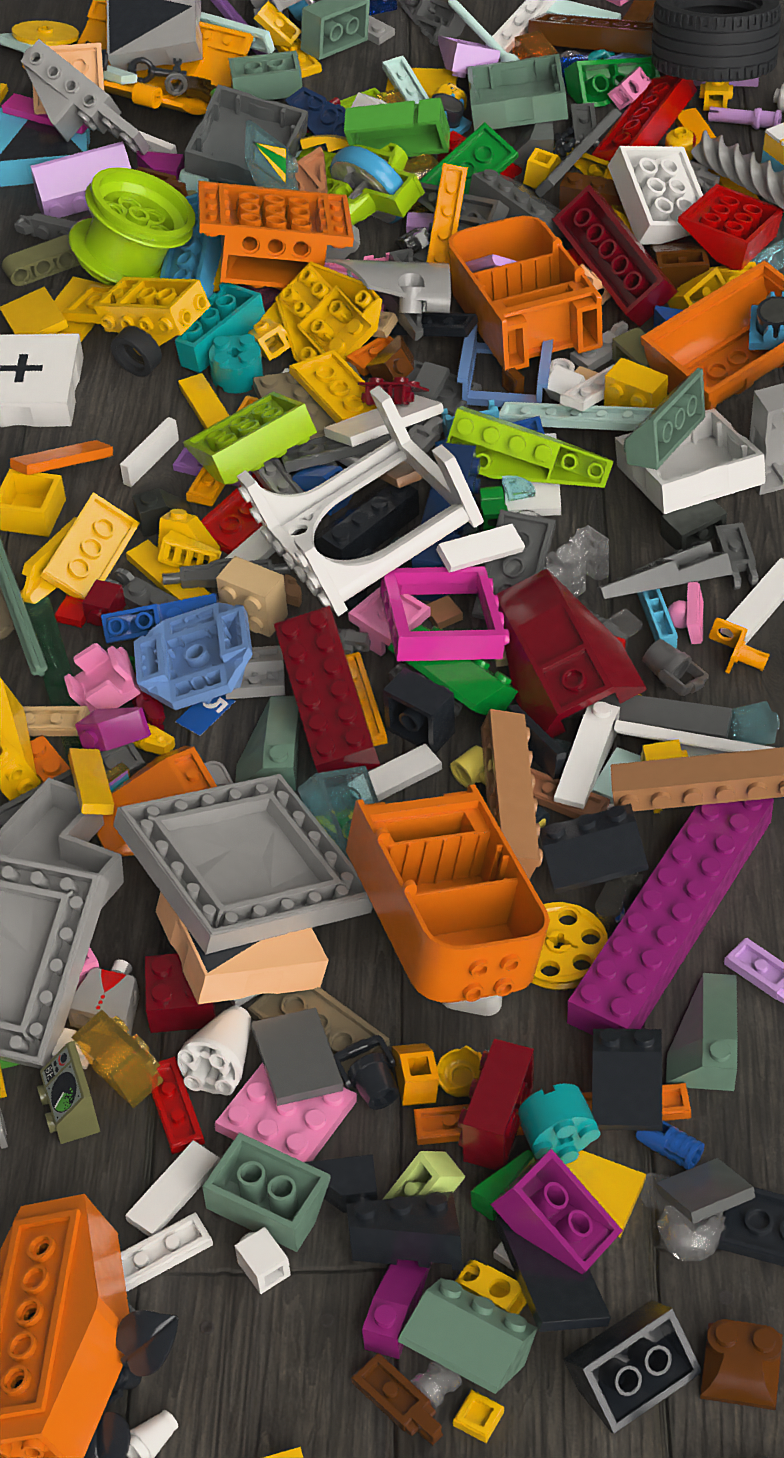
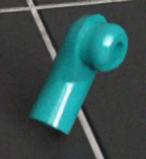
M602 49L595 50L585 60L607 59L615 56V53Z

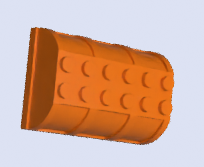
M764 260L641 336V345L644 346L650 368L668 375V393L697 368L703 369L705 411L715 409L718 404L732 395L740 394L749 389L756 380L770 371L784 366V342L772 350H749L751 306L759 305L770 292H774L776 297H781L782 292H784V275Z

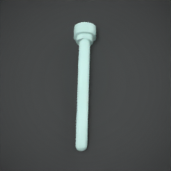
M448 0L449 6L487 46L501 51L499 57L501 62L520 60L515 54L507 53L457 0Z

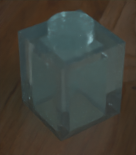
M767 701L732 709L730 729L736 741L758 745L775 743L776 731L780 728V721L777 713L772 712Z

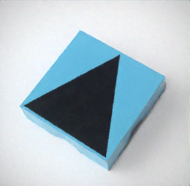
M0 108V187L32 184L31 165L88 151L90 129L88 128L83 134L75 133L67 142L55 127L3 113L2 108Z

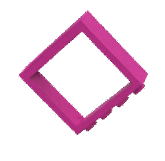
M485 566L468 567L450 573L446 567L396 568L381 578L380 595L396 661L503 659L504 645L509 643V631L504 629L503 612L498 611V595L493 594V579L488 578ZM478 594L488 630L409 631L400 595Z

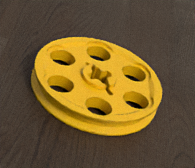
M565 902L543 904L548 912L550 922L534 979L531 983L552 990L577 988L589 968L578 970L573 964L578 960H586L591 965L608 941L605 927L592 912L581 906ZM568 915L574 917L577 921L572 925H564L559 919ZM586 935H595L599 938V941L596 944H586L582 941V938ZM558 942L564 944L560 949L554 948V946L558 945ZM547 966H553L559 970V973L555 976H546L541 970Z

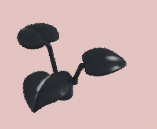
M139 1310L129 1313L122 1319L116 1333V1346L124 1354L120 1360L123 1367L105 1409L117 1398L123 1397V1390L136 1388L140 1384L142 1376L154 1374L164 1364L176 1337L178 1316ZM103 1411L84 1458H126L130 1447L131 1433L128 1423L120 1414L116 1412L104 1413Z

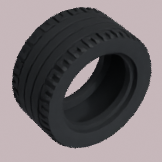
M656 0L654 2L652 64L662 73L694 81L731 82L765 76L772 72L777 65L781 4L779 0Z

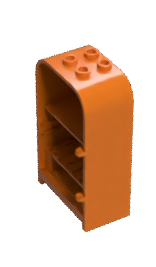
M533 216L510 217L466 228L450 237L448 245L453 296L465 313L477 315L479 321L477 323V331L505 371L514 367L517 370L529 367L530 358L541 356L543 341L554 339L552 353L574 347L579 354L599 349L603 346L601 294L587 278L584 269L577 265L563 247L561 239L556 237L541 219ZM491 254L518 261L474 273L471 272L465 263Z
M468 785L467 791L446 793L440 797L385 804V802L365 804L363 799L356 800L346 853L411 984L418 993L440 1003H454L466 1000L473 1002L483 997L495 995L506 996L525 989L534 979L550 919L545 906L476 785Z

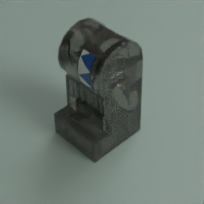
M634 873L606 882L595 904L596 913L606 932H614L645 885L643 874Z

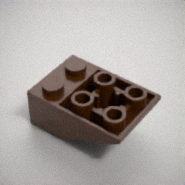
M695 239L673 240L663 244L648 245L650 256L676 289L709 270L710 263L707 251Z

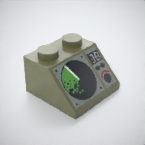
M75 1041L68 1042L40 1070L43 1084L37 1086L42 1106L50 1105L51 1112L45 1113L50 1134L57 1132L60 1144L100 1132L92 1097Z

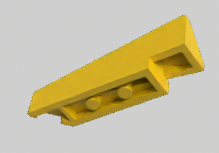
M74 517L24 563L22 574L27 577L25 586L20 591L24 602L36 604L57 588L40 576L77 517Z

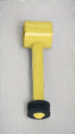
M475 745L450 765L456 780L467 788L468 785L475 784L476 782H482L486 785L483 749ZM537 806L536 823L540 824V828L546 827L550 820V814L541 806Z

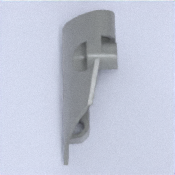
M326 259V263H336L347 268V275L352 278L354 277L351 272L359 278L357 280L362 281L367 289L399 296V313H450L451 282L449 263Z

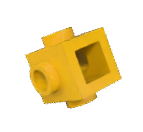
M705 81V84H700L699 98H704L703 111H709L710 106L727 108L728 99L733 97V85H729V82Z
M270 319L257 322L253 326L254 329L248 332V334L255 337V341L259 344L261 355L269 361L280 356L291 347L286 339L288 334L281 323L276 324Z

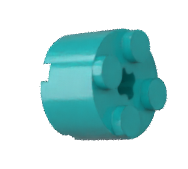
M244 334L242 336H218L214 339V344L209 350L213 384L216 387L217 385L223 387V391L227 393L237 394L252 390L253 378L263 376L261 348L255 341V337L251 334Z
M563 1083L553 1085L555 1091L545 1095L543 1090L532 1094L520 1106L518 1116L520 1118V1126L536 1159L552 1149L564 1164H568L578 1158V1152L599 1138L600 1131L579 1087Z

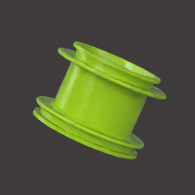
M107 168L99 171L93 177L92 182L85 191L86 203L94 215L93 218L75 223L70 229L68 238L70 247L81 266L91 276L106 285H116L123 277L160 278L163 261L168 249L180 247L191 239L196 217L188 200L165 181L148 173L130 168Z

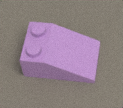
M438 36L445 68L453 71V76L465 78L466 74H468L467 67L499 62L501 51L481 43Z

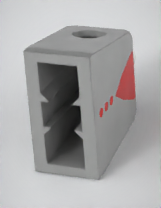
M115 960L110 971L100 968H93L89 971L75 992L68 1014L70 1026L124 1039L130 1038L139 1000V990L136 978L130 975L132 966L128 962Z

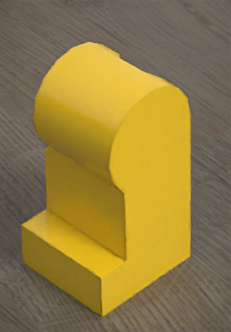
M469 1260L463 1271L455 1279V1282L459 1283L464 1290L476 1296L490 1299L495 1306L508 1313L519 1315L527 1303L517 1280L476 1260Z

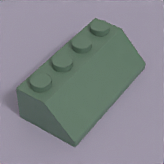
M697 368L676 386L625 439L624 452L626 453L628 465L657 470L704 420L703 369Z

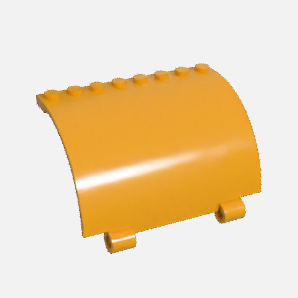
M93 0L87 15L89 19L77 44H84L87 40L91 43H101L102 50L106 49L107 51L106 0ZM200 22L203 60L182 63L180 65L181 70L187 71L186 76L211 80L212 85L218 86L219 84L232 88L228 58L247 56L254 37L250 33ZM158 65L155 67L170 70L173 69L174 65ZM148 69L136 71L137 77L145 78L148 76ZM154 77L145 84L137 82L125 85L104 80L105 92L130 98L135 104L154 109L162 106L193 115L206 114V108L209 104L203 99L186 96L185 92L179 96L169 94L165 89L166 77ZM173 79L171 82L176 83L178 79Z

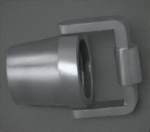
M662 639L657 640L650 646L642 660L659 678L662 684L667 688L670 687L681 696L694 693L703 688L709 677L703 669L692 661L689 655L679 651ZM687 671L695 679L687 682L685 685L679 679Z

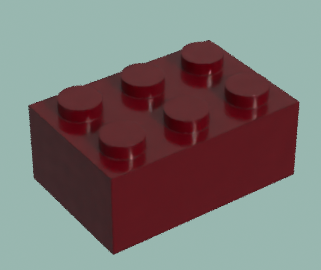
M494 1038L490 1050H484L481 1056L479 1070L482 1072L479 1079L474 1078L469 1090L471 1102L469 1107H463L461 1110L458 1127L462 1128L458 1145L463 1147L464 1162L498 1171L506 1165L520 1127L518 1110L522 1103L530 1097L534 1087V1049Z

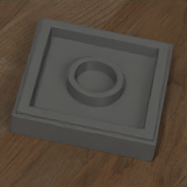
M719 1158L657 1182L658 1193L692 1223H697L755 1198L754 1187Z

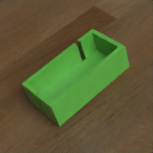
M441 97L422 99L417 104H415V101L358 106L346 108L344 133L350 146L364 145L380 150L389 143H394L401 147L408 157L449 153L450 128Z

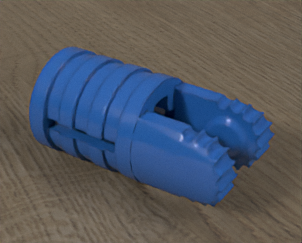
M662 1121L663 1131H637L635 1133V1137L640 1143H643V1145H646L660 1155L666 1156L667 1159L674 1161L679 1166H683L686 1170L697 1165L705 1147L703 1142L697 1141L696 1138L687 1135V1133L680 1131L665 1121Z

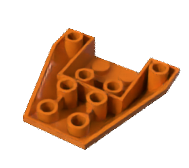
M183 746L156 757L111 792L114 802L113 814L103 815L104 825L96 833L103 848L119 853L122 857L134 855L113 826L118 807L218 787L195 747Z

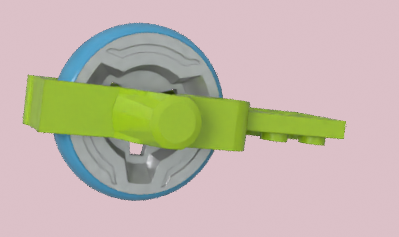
M389 143L380 150L364 145L347 146L337 153L323 150L328 193L347 195L352 225L365 220L370 215L386 223H395L404 218L415 202L425 193L417 175L404 171L408 162V156L401 147L394 143ZM317 148L303 149L292 164Z

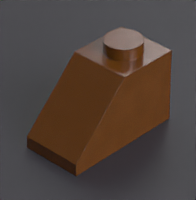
M399 335L366 367L373 378H383L384 381L393 382V377L406 378L414 370V356L401 335Z

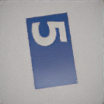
M221 695L213 698L209 704L203 702L194 704L175 722L201 736L235 700L226 699V695Z

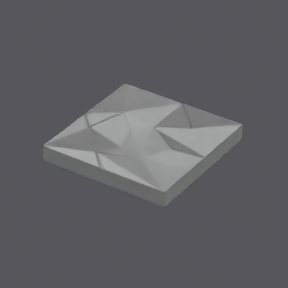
M281 774L117 808L113 826L205 954L368 914L372 911L373 905L352 863Z
M0 854V1060L42 1069L52 1059L53 1050L65 1027L79 977L109 886V881L103 875Z

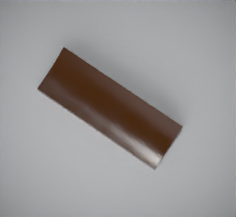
M544 13L529 20L528 43L652 55L653 22Z

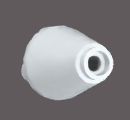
M239 1006L229 1007L184 1043L178 1053L177 1064L182 1075L185 1077L184 1084L189 1089L222 1095H231L242 1078L251 1030V1016L244 1008Z

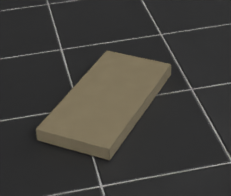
M319 987L280 994L264 993L247 1008L250 1016L256 1021L316 1008L333 1056L335 1053L345 1049V1047L374 1035H380L387 1047L390 1045V1040L387 1036ZM380 1046L374 1047L353 1059L341 1062L346 1074L351 1065L363 1056L371 1053H382Z

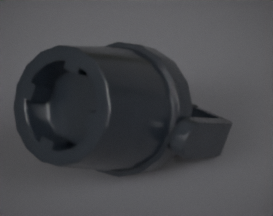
M374 1035L365 1040L362 1039L334 1054L335 1062L346 1088L351 1086L356 1088L370 1109L379 1110L385 1108L398 1098L399 1089L391 1071V1068L396 1066V1062L380 1035ZM380 1046L383 1054L371 1053L363 1056L351 1065L346 1074L341 1062L353 1059L374 1047Z

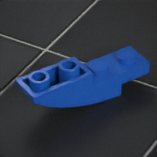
M216 593L103 614L101 619L106 643L134 640L141 636H146L161 621L219 602Z

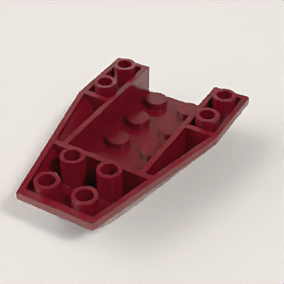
M547 568L495 594L498 595V611L503 612L504 629L509 631V643L504 646L512 687L518 690L515 699L519 707L551 738L566 732L561 722L562 719L614 693L621 704L647 690L622 643Z

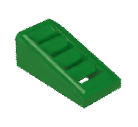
M530 1150L525 1151L477 1185L471 1191L472 1208L494 1222L499 1214L490 1204L534 1162L533 1153Z

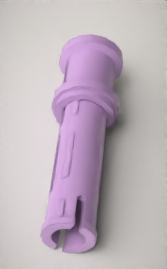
M710 106L709 111L711 112L708 114L709 122L752 125V128L756 130L760 127L771 128L781 124L782 119L781 110L776 112L763 111L762 108L751 111Z

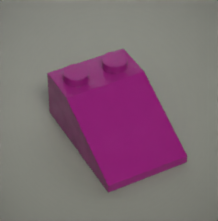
M552 1149L529 1165L490 1204L516 1234L581 1274L585 1273L623 1231Z

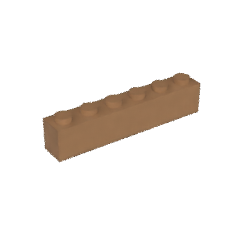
M489 709L481 726L487 806L530 879L536 867H540L543 858V851L538 846L540 824L536 823L535 817L538 803L537 799L533 798L535 776L531 774L530 769L533 757L532 751L528 749L530 728L526 727L525 714Z
M784 747L611 764L614 806H623L631 803L634 812L784 797Z

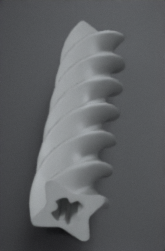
M707 130L703 131L699 144L691 150L692 155L701 165L714 170L725 178H729L737 185L745 187L756 195L762 196L768 202L776 204L784 210V170L774 172L771 160L758 163L755 158V152L742 155L738 143L726 146L723 135L710 138Z

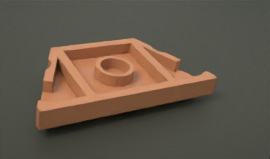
M318 147L286 168V184L277 174L258 187L328 193L325 157L322 148Z

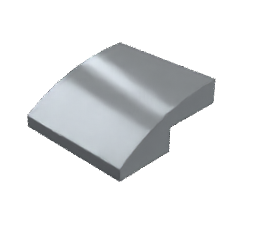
M280 646L252 647L253 655L245 667L241 687L226 694V699L285 695L284 658Z

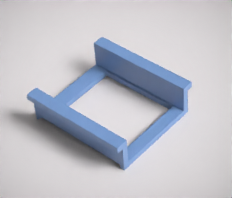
M476 324L468 337H464L457 377V382L462 383V400H466L467 405L488 406V400L494 399V406L502 407L505 402L542 403L543 389L548 388L554 339L543 341L536 395L471 390V383L477 353L493 354L486 343H477Z

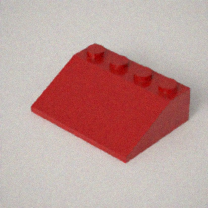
M716 184L678 217V222L717 262L724 264L730 270L741 271L777 236L784 210Z

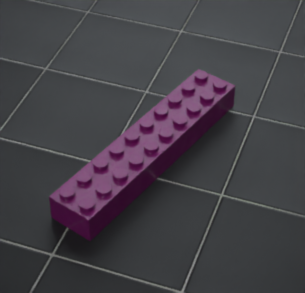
M774 798L697 805L569 998L567 1024L593 1035V1029H641L771 823Z

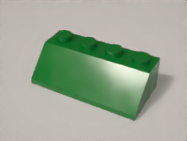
M419 625L411 631L443 630L438 628L437 626H433L432 629H430L423 625ZM391 643L388 649L394 653L393 645ZM484 659L405 661L434 683L448 688L454 693V697L468 708L487 716L489 709L506 711L518 693V690L510 685L512 680L499 671H496L495 674L488 669L490 664Z

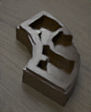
M185 76L188 83L185 91L186 96H194L209 103L211 100L210 93L217 86L212 85L211 80L205 78Z

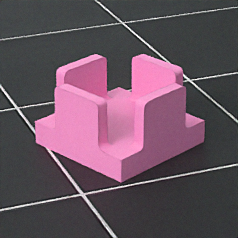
M379 587L348 612L350 622L359 627L360 632L368 633L371 641L370 650L382 656L386 653L385 644L389 646L392 640ZM409 594L400 595L409 631H411L431 616V609Z
M94 643L73 657L75 664L83 671L74 677L70 674L64 676L68 693L80 706H87L90 713L96 709L119 708L141 694L128 652L123 647L116 649L111 646L107 649L108 652H106L98 643Z

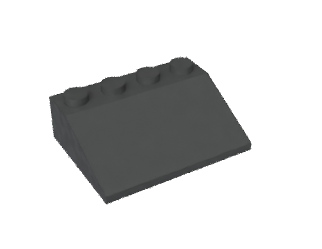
M486 169L483 172L472 175L469 195L500 200L509 208L506 218L533 216L545 222L556 237H565L552 220L561 210L543 197L540 198L523 183L491 169Z

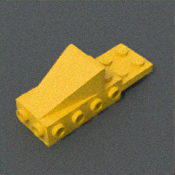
M123 277L116 285L91 284L61 313L66 321L101 324L105 332L120 333L127 326H135L147 332L157 342L158 346H161L173 337L181 336L210 307V303L199 279Z
M0 678V791L11 801L34 789L42 782L36 775L25 710Z

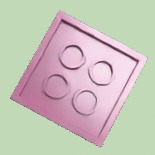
M262 1062L215 1121V1131L233 1140L240 1132L302 1162H310L314 1160L355 1105L357 1093L343 1087V1091L277 1106Z

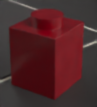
M95 580L82 602L86 623L103 626L101 615L123 611L126 604L122 585Z

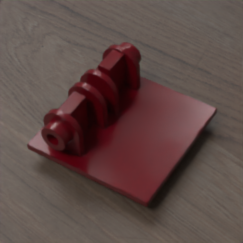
M393 377V382L384 381L383 378H368V382H358V385L365 387L361 400L362 403H366L368 406L376 405L369 391L378 385L391 396L394 405H409L410 402L414 401L413 392H429V389L420 386V382L409 381V378Z

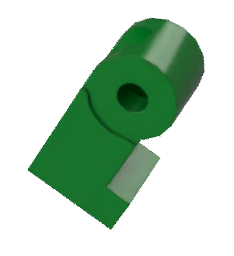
M502 486L480 487V507L483 511L482 518L484 520L482 527L483 531H487L496 527L488 525L487 521L498 519L500 510L508 511V508L505 504Z

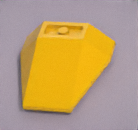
M311 261L275 298L284 328L288 334L287 338L293 357L297 362L335 350L347 362L346 356L361 348L378 329L382 299L374 290L367 289L362 281Z

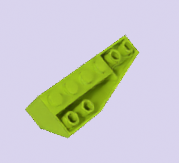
M464 406L457 408L446 442L476 446V457L480 458L479 474L493 479L605 488L614 462L551 436Z

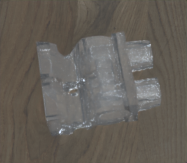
M589 525L576 530L573 538L569 539V544L560 546L557 553L552 551L546 555L547 566L542 570L547 568L575 597L580 596L586 591V574L595 580H603L609 577V539Z

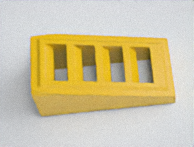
M171 530L162 540L157 561L177 568L205 565L203 564L205 555L210 556L209 564L220 559L222 551ZM183 549L187 550L186 556L182 555ZM194 552L198 553L197 561L193 560Z

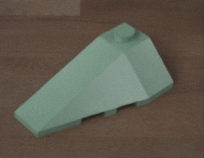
M295 696L270 697L236 765L235 783L281 774L293 791H296L300 712Z
M703 973L667 1053L666 1085L686 1083L687 1088L734 1091L737 1074L738 1042L736 975Z

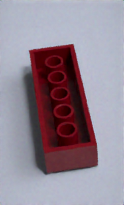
M590 184L552 219L588 267L602 281V285L625 315L641 327L654 315L656 305H665L679 292L605 198Z
M330 605L275 623L274 627L314 764L322 784L381 766Z

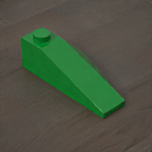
M651 57L576 61L564 69L568 94L577 104L594 103L595 108L613 103L607 94L637 67L640 66L650 79L660 77V73L652 64Z

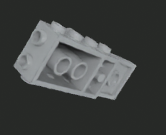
M40 39L25 51L21 62L51 123L65 141L68 142L84 123L93 132L97 129L104 134L108 130L117 139L120 136L125 141L124 144L135 153L137 150L144 155L148 152L150 146L135 127L120 116L121 111L109 94Z

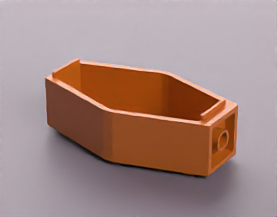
M85 1194L21 1206L0 1249V1458H84L123 1367L120 1360L124 1354L116 1346V1333L122 1319L129 1314V1306L118 1232ZM33 1312H36L33 1317L28 1319ZM23 1379L22 1383L15 1388L16 1383Z

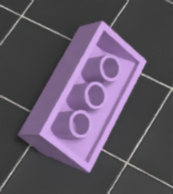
M123 141L30 166L37 204L41 213L57 218L89 210L85 199V191L99 171L115 167L132 169Z

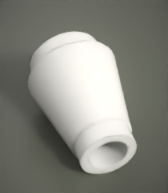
M163 1410L160 1414L130 1430L131 1441L127 1453L128 1458H155L173 1432L178 1428V1423L173 1415Z

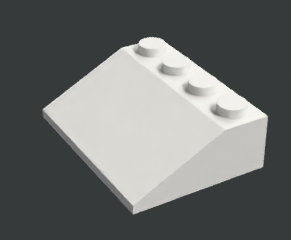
M619 146L608 164V168L636 239L641 245L663 244L689 236L690 234L678 222V217L701 198L703 193L684 147Z

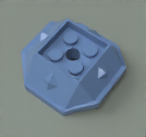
M217 602L165 619L153 627L146 636L136 639L134 641L136 680L141 691L170 708L178 710L200 702L209 704L213 698L231 693L232 690L240 688L245 667L253 655L248 614L244 606H233Z

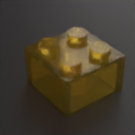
M100 1010L71 1038L75 1041V1044L92 1069L132 1108H135L156 1086H159L164 1081L157 1071L160 1064L148 1052L149 1047L137 1034L132 1037L128 1033V1027L118 1016L115 1015L111 1019L103 1010Z

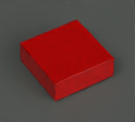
M66 595L55 613L56 622L82 628L86 622L82 604L84 599Z

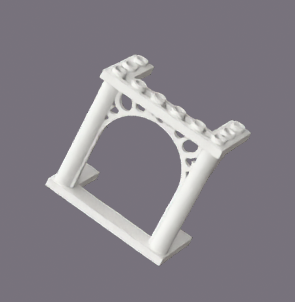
M379 385L369 392L392 439L321 485L303 493L283 495L272 493L260 487L246 470L237 475L241 484L238 490L246 503L251 502L253 507L249 511L258 524L261 522L264 526L260 531L266 541L272 544L280 557L283 556L291 570L294 568L299 579L306 583L314 596L317 595L323 607L330 605V608L337 616L348 610L344 603L346 600L467 522L475 528L484 522L455 456L442 444L432 450L438 465L410 439L391 396ZM403 461L412 466L451 505L386 548L362 558L335 560L323 556L314 546L316 528L324 515L333 506ZM298 529H307L306 532L300 535H291Z

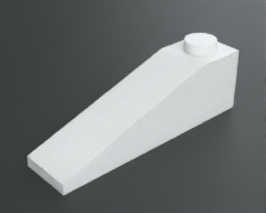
M596 702L587 707L557 787L554 802L584 809L617 736L614 727L616 720H619L620 707L606 702Z

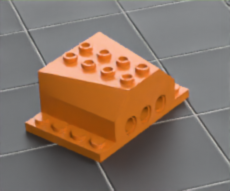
M198 181L199 233H204L211 237L221 235L220 282L250 285L254 288H263L264 286L275 287L278 290H283L310 261L321 266L325 265L327 245L338 249L353 247L354 235L347 195Z

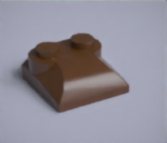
M728 1319L709 1323L700 1399L776 1410L783 1335L774 1328L761 1324Z

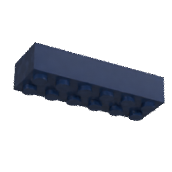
M443 443L442 445L455 456L476 502L474 494L479 495V488L481 486V478H476V474H479L480 458L476 457V446ZM432 486L421 524L451 506ZM466 523L412 558V568L445 567L436 550L437 546L440 543L461 538ZM450 594L414 595V598L417 600L435 601Z

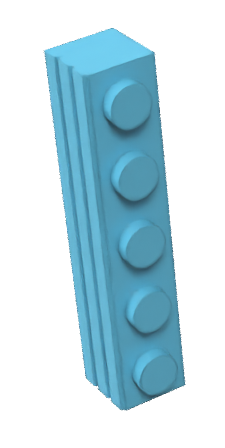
M660 589L638 592V597L655 642L662 639L677 648L678 635Z

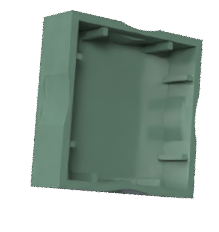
M559 54L467 67L474 131L484 122L492 129L568 119L566 91Z

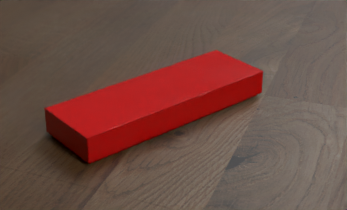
M175 1056L143 1066L144 1074L172 1155L184 1151L193 1140L200 1145L205 1144Z

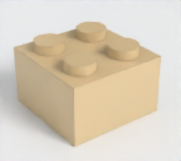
M234 556L216 577L219 602L233 606L243 605L248 614L249 629L251 631L270 637L275 632L274 624L284 621L288 616L284 575Z

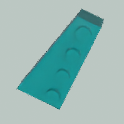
M222 282L219 285L220 291L213 293L209 298L210 307L181 336L175 339L181 366L198 373L202 372L210 365L209 350L214 344L216 337L242 336L254 329L253 326L265 314L261 293Z

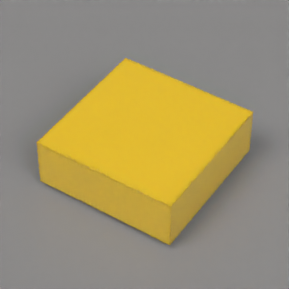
M471 1389L453 1420V1426L487 1443L504 1414V1406Z

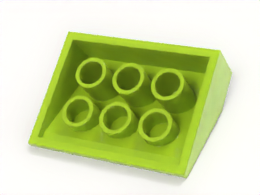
M271 392L187 439L183 444L215 480L225 485H230L239 481L237 475L243 471L252 472L261 469L264 466V462L271 458H279L285 455L287 449L294 445H302L308 442L310 436L317 433L304 403L279 393Z

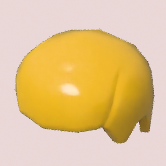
M464 1046L461 1049H454L443 1055L437 1065L439 1086L452 1096L468 1097L473 1079H479L482 1072L479 1070L482 1054L469 1046Z

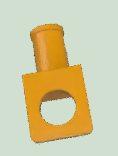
M717 617L713 623L709 638L734 648L725 672L730 674L733 664L738 661L763 672L770 654L745 645L744 638L748 629ZM718 629H729L734 636L731 638L724 637L719 633Z

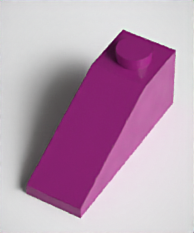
M398 1259L397 1265L390 1264L373 1297L362 1328L364 1350L400 1359L404 1345L399 1343L398 1339L419 1303L430 1268L419 1267L418 1261Z

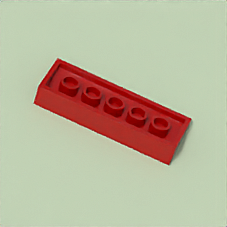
M670 75L650 79L651 82L648 87L628 106L592 155L606 161H611L619 146H656L697 92L693 80Z

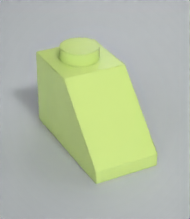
M420 1151L382 1200L398 1196L426 1195L433 1192H454L464 1180L465 1175L447 1152Z

